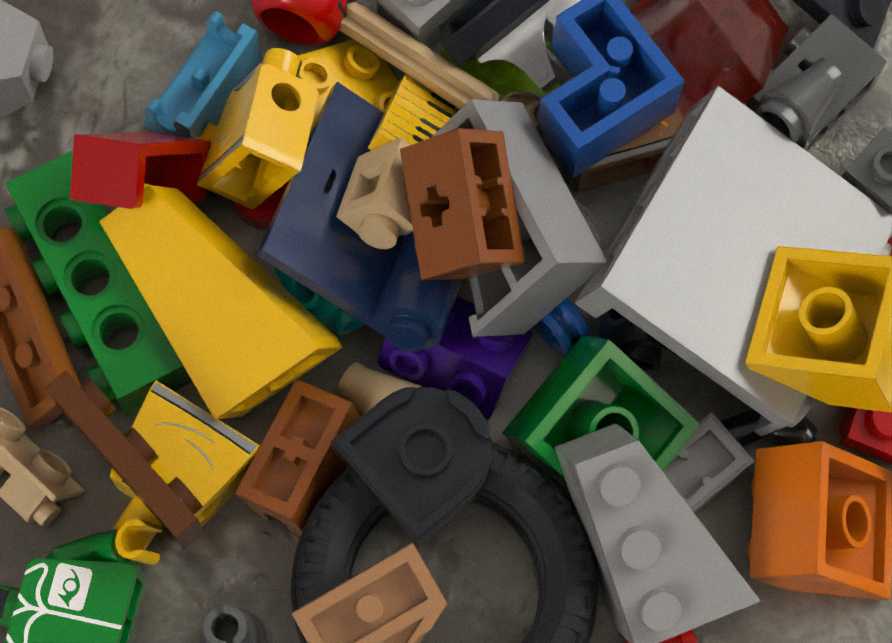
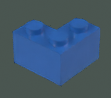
M581 0L556 16L551 51L565 67L572 79L540 99L536 130L570 176L574 178L675 113L685 81L622 0Z

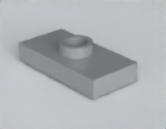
M712 412L699 422L701 424L700 427L663 471L694 514L754 465V460Z

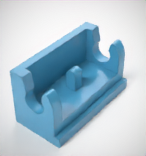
M218 11L213 12L206 22L207 32L160 99H152L145 108V126L156 133L194 138L195 135L199 137L208 122L217 126L231 91L262 61L257 30L242 23L238 31L234 33L223 23L224 18L222 14Z

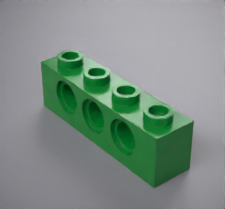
M72 150L5 183L15 204L4 210L15 232L20 234L22 242L31 238L36 242L42 257L31 263L48 295L50 296L58 291H61L70 310L60 314L59 317L76 349L89 344L98 364L87 369L92 381L110 401L117 398L127 416L141 408L151 386L156 380L173 391L191 383L192 380L99 221L108 215L104 205L70 200ZM78 224L81 226L79 233L69 241L58 242L52 240L56 230L63 225ZM96 275L109 278L108 285L100 293L95 295L79 293L81 285L88 278ZM121 328H132L138 331L136 340L129 347L121 350L107 347L108 339L115 331Z

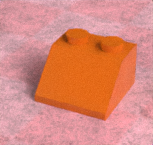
M823 441L756 449L755 474L751 482L753 514L752 533L748 543L749 578L787 591L890 600L892 573V471Z

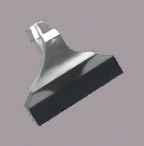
M470 0L439 26L442 48L458 66L477 59L480 63L490 60H506L522 69L538 88L543 91H547L552 86L558 84L565 77L567 71L558 58L553 56L545 46L544 24L547 14L553 6L552 0Z

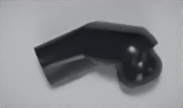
M754 409L720 421L742 447L764 438L778 442L782 446L817 442L814 437L817 433V428L807 415L794 427L786 426L763 436L754 432L761 417V414Z

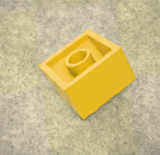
M777 246L745 361L748 369L828 405L892 413V256Z

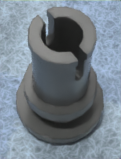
M222 605L223 609L217 612L213 608L204 619L200 643H266L265 629L260 620L246 609Z

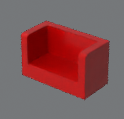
M153 132L74 134L70 200L127 209L140 208L143 205L144 183H148L153 186L176 188L191 202H204L207 198V189L198 186L197 183L211 146V140Z

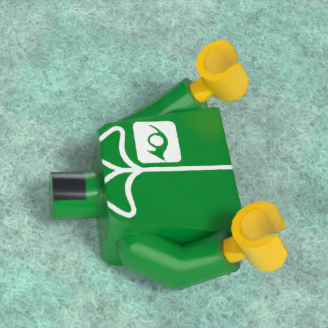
M132 518L125 521L117 530L94 533L54 547L46 559H30L20 588L0 584V626L9 627L5 643H129L147 576L137 564L127 562L134 560L148 565L158 564L160 554L144 550V544L150 534L154 532L161 533L162 526Z

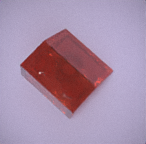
M641 0L630 9L633 16L684 79L685 82L681 93L692 106L717 86H720L742 104L746 103L764 88L789 29L769 0Z

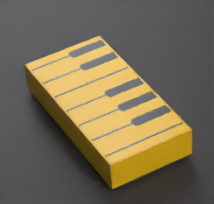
M405 73L388 103L368 149L372 151L400 137L410 145L429 139L454 116L457 107Z

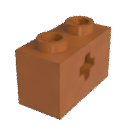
M457 128L400 149L421 280L469 279L525 263L503 131Z

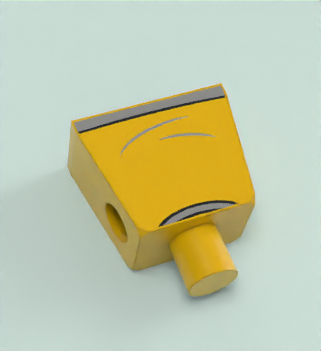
M281 48L267 50L263 63H260L231 91L199 176L198 186L246 207L255 209L301 171L319 92L315 85L298 78L302 61L296 54Z
M157 380L151 386L131 427L146 440L158 455L159 459L151 467L165 483L168 484L177 476L201 503L203 508L194 515L202 527L235 494L260 445L219 419L215 420L211 414ZM111 469L110 478L115 486L132 498L112 529H119L125 521L132 518L162 526L118 474ZM154 532L147 537L144 544V550H146V548L153 540L157 532Z

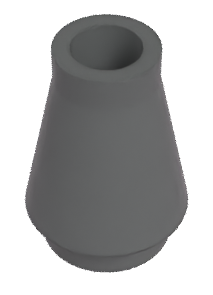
M823 59L817 60L805 71L764 93L760 97L759 107L755 113L793 142L803 143L810 137L834 96L843 88V75L831 62Z

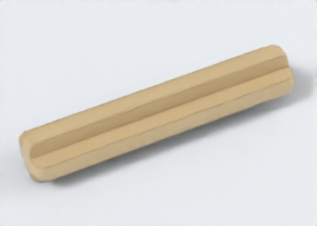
M351 2L346 7V16L341 22V32L458 109H461L470 99L499 100V95L495 90L363 4Z

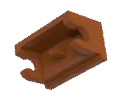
M296 379L239 484L235 495L244 500L259 516L266 520H269L270 516L286 524L288 529L300 536L309 515L321 496L347 468L344 461L331 448V441L361 417L354 404Z

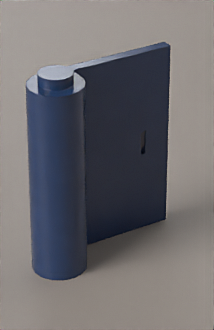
M336 82L331 88L309 136L301 171L290 179L257 252V256L384 335L397 348L410 352L430 349L437 346L443 336L463 279L421 280L413 232L398 236L397 242L392 248L379 249L366 244L355 231L336 217L357 158L370 151L368 146L384 114L372 104L339 82ZM330 177V184L328 186L326 193H324L323 191Z

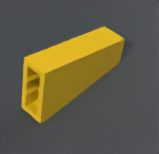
M144 183L143 205L140 208L127 209L118 207L99 221L215 420L244 416L343 348L338 338L178 189Z

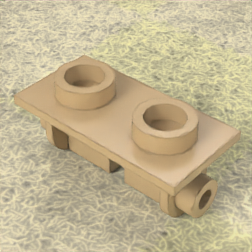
M0 407V475L4 470L11 474L0 489V497L28 524L37 522L42 528H45L61 512V508L55 503L57 500L80 496L85 490L70 477L72 470L61 457L49 450L40 449L24 434L26 427L23 422L10 411Z

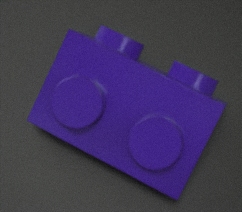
M457 296L443 336L437 346L410 352L397 348L385 337L377 363L381 368L411 383L423 387L456 391L469 399L479 409L485 419H490L496 410L506 384L526 353L534 333L527 331L521 335L473 337L469 316L477 314L475 304Z

